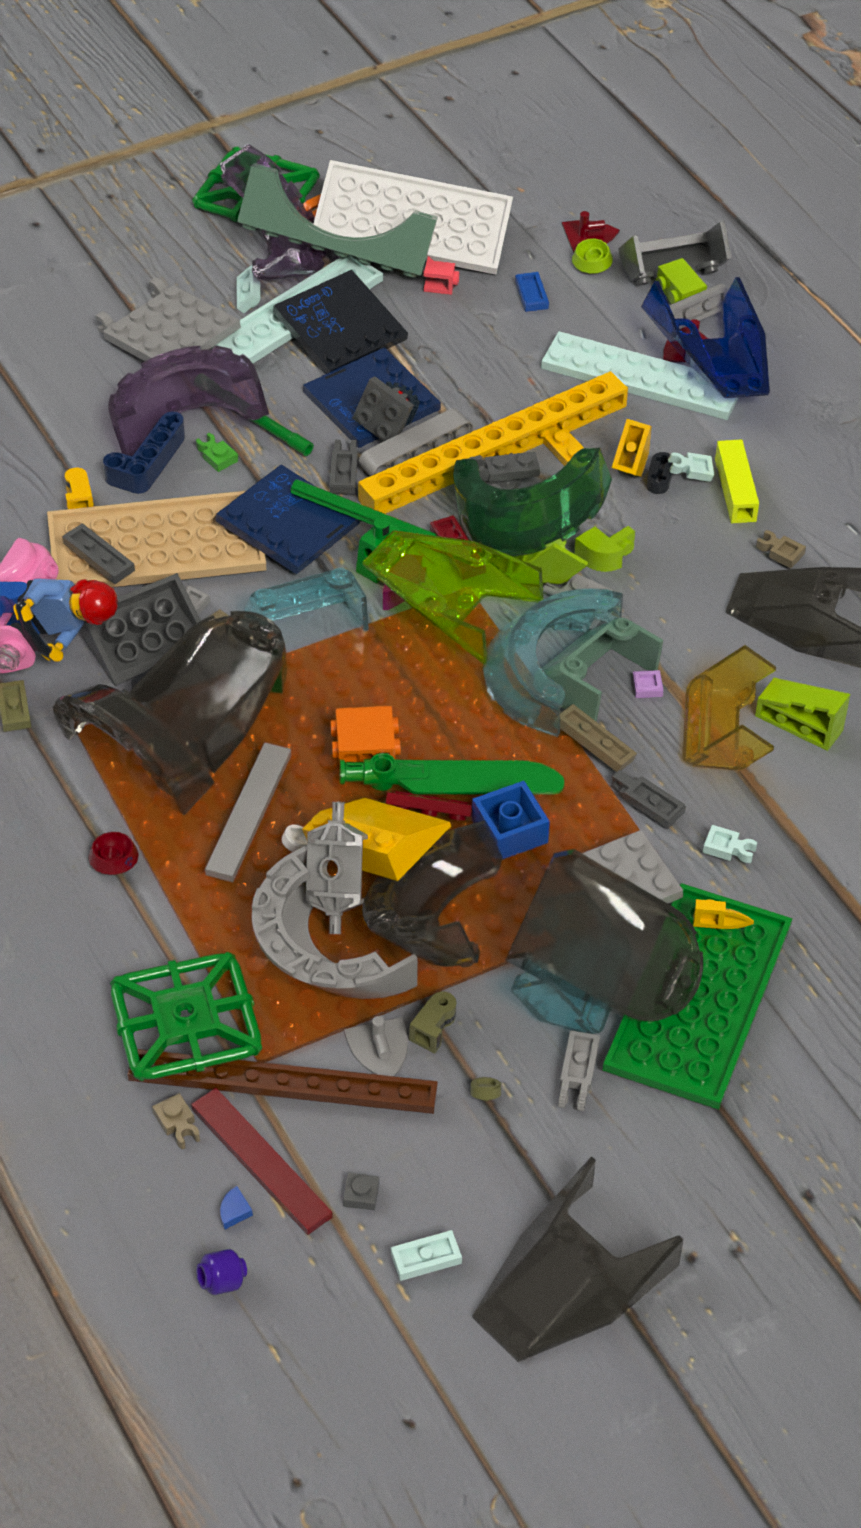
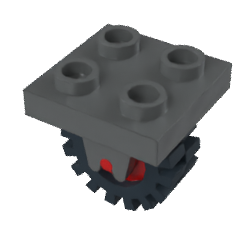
M374 376L369 379L352 419L382 441H386L402 433L404 426L411 424L420 402L417 400V395H412L413 391L411 389L406 390V386L402 385V387H399V383L394 382V385L391 382L385 384Z

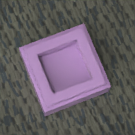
M660 670L633 672L632 679L635 698L663 697Z

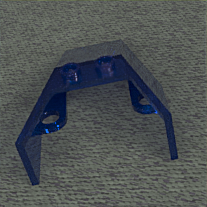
M735 277L721 303L723 338L702 339L696 325L692 321L685 318L675 319L659 281H654L641 308L683 359L724 398L768 396L770 386L766 335L740 277ZM679 326L688 327L691 333L686 334L682 332Z

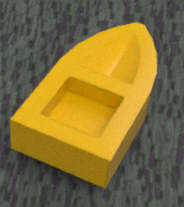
M696 899L693 927L736 929L754 924V920L741 912L726 908V902Z

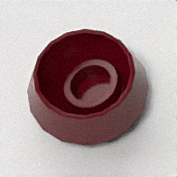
M107 832L95 839L88 859L90 865L96 871L108 875H117L132 869L138 861L139 853L128 835L121 832Z

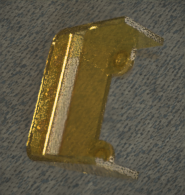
M744 645L691 680L686 689L682 753L684 761L693 767L742 770L774 750V746L743 724L739 726V715L741 708L750 705L754 701L756 683L775 672V665Z

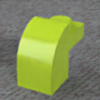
M594 526L576 537L574 554L587 561V567L601 572L618 570L622 568L623 556H627L634 550L635 530L627 526L611 537H608Z

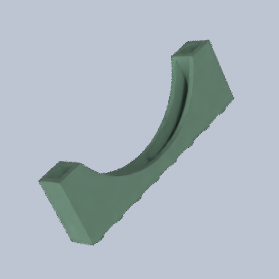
M254 163L250 169L237 222L243 223L242 227L249 230L260 228L266 230L265 234L273 237L284 235L289 237V241L297 244H302V241L311 243V247L317 250L324 251L325 248L335 250L334 254L341 257L352 255L357 257L359 262L371 264V261L376 262L383 269L393 271L396 268L403 270V274L406 276L416 277L417 275L421 276L423 273L438 217L415 210L401 224L384 233L367 237L337 235L314 225L298 212L282 187L277 169Z

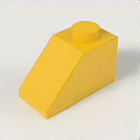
M626 419L611 468L642 477L649 455L652 426Z

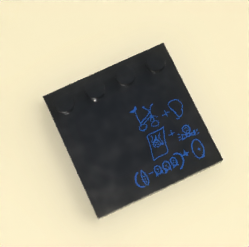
M352 269L273 306V313L326 374L384 347L389 349L408 338V332Z

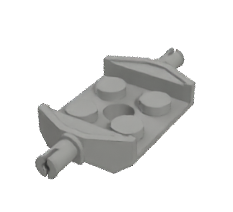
M332 802V820H328V824L309 831L307 835V869L309 871V879L306 880V901L311 906L326 912V915H330L329 934H341V916L343 912L366 903V899L361 898L363 840L368 839V835L345 823V802ZM330 860H333L338 866V872L334 877L327 872V864Z

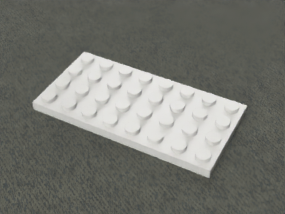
M330 160L313 224L337 235L367 237L393 229L417 210L438 217L427 258L429 256L434 261L455 263V267L496 275L513 197Z

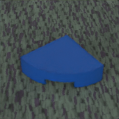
M237 1186L226 1194L220 1208L221 1222L224 1230L253 1216L250 1205Z

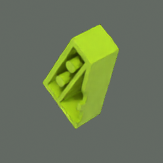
M773 678L758 697L755 716L828 751L844 730L851 694Z

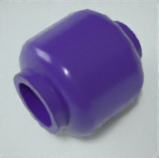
M232 1249L207 1253L201 1259V1263L197 1265V1280L200 1287L206 1289L211 1295L237 1291L243 1283V1277L247 1276V1265L245 1260L239 1258Z

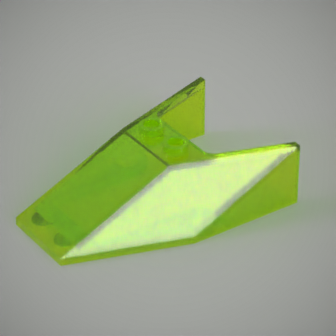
M393 530L363 561L364 567L413 609L484 665L488 662L485 630L463 621L483 598L488 596L541 603L544 600L542 568L475 541Z

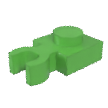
M207 433V442H202L199 438L196 439L197 450L203 453V459L217 472L238 462V454L224 441L216 443L213 434Z

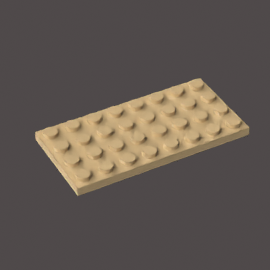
M245 491L47 512L51 555L59 569L55 580H70L74 584L82 579L88 581L97 580L107 583L110 587L154 583L176 573L183 580L266 571L267 569L265 553L215 521L216 513ZM83 523L131 560L135 565V571L114 584L64 545L62 536Z

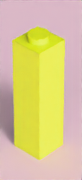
M743 440L717 441L715 462L731 524L757 522L759 501Z

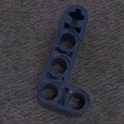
M174 411L165 413L133 456L118 452H111L104 456L105 482L110 486L136 494L147 492L185 439L182 414Z

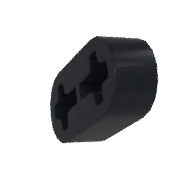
M659 452L652 457L646 487L651 493L663 494L669 489L673 475L669 471L673 464L668 462L671 455L669 453Z

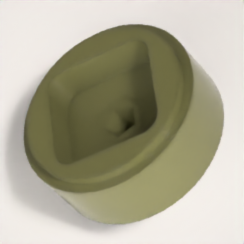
M490 1077L476 1078L471 1082L470 1094L472 1097L482 1101L499 1098L501 1096V1082Z

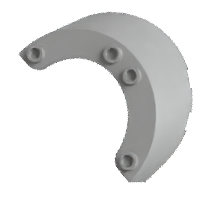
M307 845L282 858L266 873V879L260 888H257L253 898L252 926L260 948L267 958L280 970L302 982L349 998L375 999L389 997L406 992L417 986L418 958L415 954L388 967L376 952L363 957L340 960L338 963H334L322 955L315 947L308 930L309 916L313 906L306 901V880L309 879Z

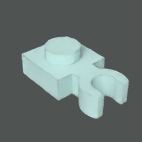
M688 452L684 457L679 453H671L668 462L673 463L669 469L671 473L679 474L686 472L687 478L711 482L714 476L711 456Z
M712 825L704 844L703 853L729 861L732 855H735L742 862L751 863L753 853L745 850L756 852L757 842L753 839L739 840L740 833Z

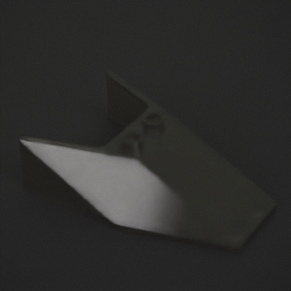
M814 567L740 573L726 609L728 615L797 652L861 668V627L835 612L838 600L845 595L846 589L861 592V568Z
M592 1156L522 1233L473 1314L472 1318L517 1362L612 1324L680 1264L684 1240L680 1235L627 1256L615 1257L568 1214L570 1206L593 1187L596 1160Z

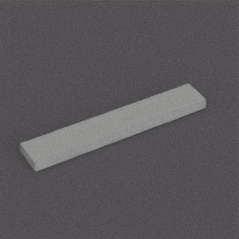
M264 743L205 868L207 876L229 882L234 881L289 762L291 749Z

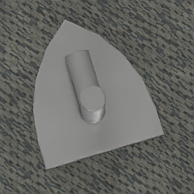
M376 1016L371 1024L344 1029L351 1052L363 1067L376 1075L396 1076L404 1063L408 1048V1036L403 1017L384 1021L383 1017Z

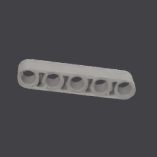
M456 408L449 409L366 450L360 456L358 463L370 476L375 475L387 468H391L451 440L471 433L473 431V424Z

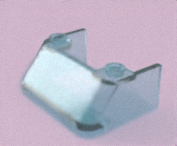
M336 568L328 572L259 589L251 594L244 607L245 619L262 649L271 650L268 622L344 601L347 602L363 631L369 630L366 595L352 572L344 568Z

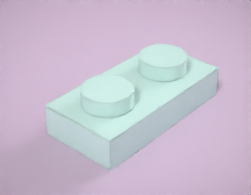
M254 264L237 276V309L242 313L247 312L250 308H254L260 301V269Z
M452 1230L391 1247V1256L400 1281L462 1264V1255Z

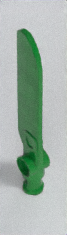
M379 753L371 759H364L363 762H345L344 759H340L339 762L340 784H345V782H363L364 785H370L379 791L388 790L393 785L399 784L413 794H487L521 781H525L533 795H555L561 793L564 789V778L559 772L544 764L531 761L395 760L393 756L387 753Z

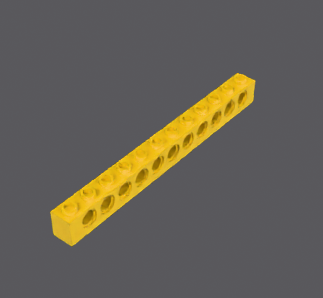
M611 371L597 376L585 383L359 481L358 501L362 505L385 514L469 477L468 471L470 470L466 468L465 464L467 458L479 455L485 458L508 455L510 453H523L544 444V436L563 428L571 432L626 407L628 387Z

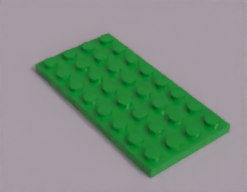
M681 883L683 898L672 902L605 1058L602 1071L719 1110L791 928L793 918ZM696 899L726 902V908L733 909L754 920V924L736 929L693 927Z

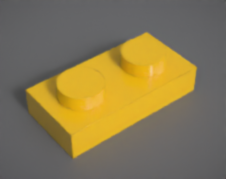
M566 428L544 436V445L564 466L570 465L579 471L593 465V457Z

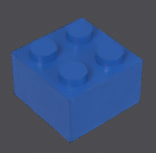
M525 781L472 799L471 821L496 862L548 843L550 821Z

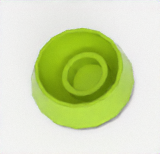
M586 239L580 242L572 256L574 266L580 271L589 274L603 272L613 262L610 248L599 239Z

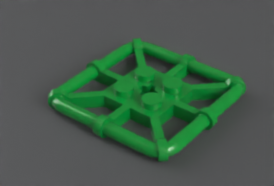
M239 146L232 147V150L225 155L218 166L208 173V179L197 191L192 199V203L196 209L231 218V221L237 222L252 166L248 164L246 159L267 164L266 166L270 168H282L293 171L287 174L278 173L283 189L285 185L307 180L299 192L284 189L288 199L296 209L302 207L305 203L306 196L317 183L320 174L316 168L284 160L278 155L270 156L249 149L239 148ZM233 160L237 161L241 167L237 175L225 172ZM219 182L229 184L227 188L209 192ZM225 199L239 201L233 209L212 203Z
M230 952L180 962L171 960L167 961V965L115 976L110 982L111 998L118 1021L116 1025L117 1034L122 1037L128 1065L134 1074V1078L140 1081L192 1070L202 1072L205 1067L237 1061L253 1055L257 1056L263 1048L261 1033L253 1010L255 1004L253 996L248 993L242 969L236 956ZM214 966L203 981L182 986L179 974ZM226 970L230 971L236 995L214 1000L211 992L212 988ZM170 976L174 988L153 992L136 983ZM127 993L151 1004L153 1014L129 1019L123 994ZM234 1009L240 1010L248 1035L220 1023L218 1013ZM187 1010L188 1013H192L188 1017L180 1016L181 1011ZM157 1027L159 1038L140 1061L134 1032ZM218 1035L241 1047L202 1056L197 1040ZM189 1042L193 1058L152 1067L167 1046Z

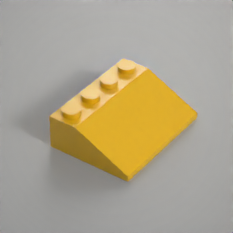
M367 798L344 804L345 823L368 835V839L363 840L362 870L398 881L451 827L449 821ZM332 808L320 811L302 829L306 840L309 831L328 824V820H332Z

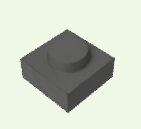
M348 1173L343 1207L375 1210L379 1189V1176Z

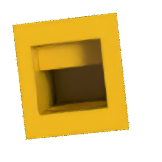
M79 467L67 470L65 473L67 509L94 507L87 472Z

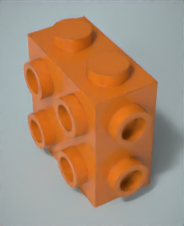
M392 706L336 709V720H331V737H337V741L332 742L333 758H338L339 762L340 759H344L345 762H363L364 759H371L379 753H387L393 756L394 759L395 755H401L400 738H394V734H399L398 717L392 716Z

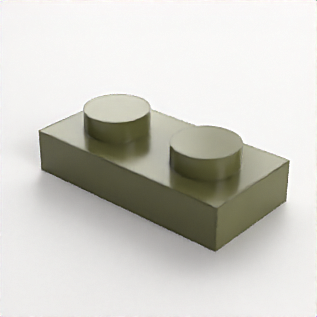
M24 680L0 683V712L4 732L31 728Z

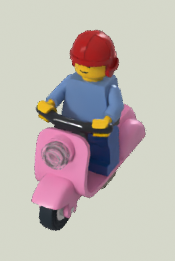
M22 538L16 539L0 563V673H9L31 667L36 658L35 651L41 653L48 661H61L63 659V652L61 650H65L85 621L91 625H100L116 613L118 599L114 588L105 582L97 580L88 581L82 579L76 584L70 580H55L59 569L50 552L38 543H31ZM61 632L55 640L56 645L51 643L45 644L39 633L52 635Z

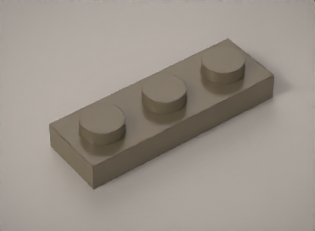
M574 704L556 717L555 725L616 772L623 770L634 761L637 755L634 750Z

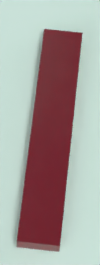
M217 1088L191 1104L192 1111L307 1235L333 1218V1213Z

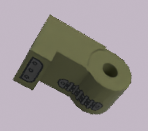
M440 991L427 1001L410 1023L409 1041L434 1054L441 1046L442 1030L454 1023L456 1018V998L454 995L446 991Z

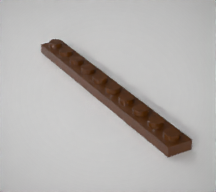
M137 1049L140 1061L149 1050ZM163 1052L152 1067L193 1058V1056L190 1054ZM237 1060L205 1067L202 1072L192 1070L156 1079H145L144 1081L134 1078L130 1067L128 1070V1081L209 1090L217 1088L219 1091L430 1114H434L438 1081L246 1060Z

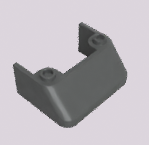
M720 221L707 232L639 243L638 235H635L618 248L620 259L631 282H636L637 285L648 284L651 282L650 279H656L658 266L681 258L695 272L704 271V274L717 272L718 267L732 259L725 221Z

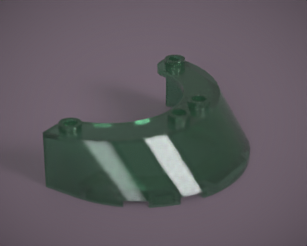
M580 449L560 471L550 478L535 485L518 489H500L490 486L481 479L479 465L476 460H456L453 477L458 522L474 548H482L487 554L496 556L531 554L546 549V544L558 539L562 542L580 531L579 526L588 518L592 520L606 499L612 477L601 449Z

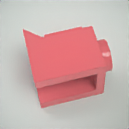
M428 256L424 270V277H426L424 292L452 295L454 285L458 286L460 271H455V263L434 261Z

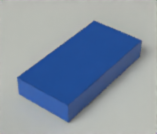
M539 272L515 275V283L525 312L549 309V301Z

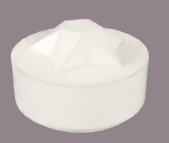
M290 825L286 828L282 835V843L288 850L294 852L307 845V840L302 830L304 827Z

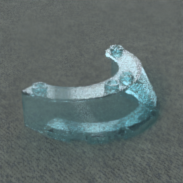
M576 589L561 592L541 600L501 628L491 640L486 650L483 664L485 685L492 700H496L504 708V713L515 721L558 737L560 734V708L565 700V690L561 685L550 679L540 667L536 656L537 643L543 632L550 627L553 630H576L587 633L595 618L605 622L622 618L623 594L608 589Z

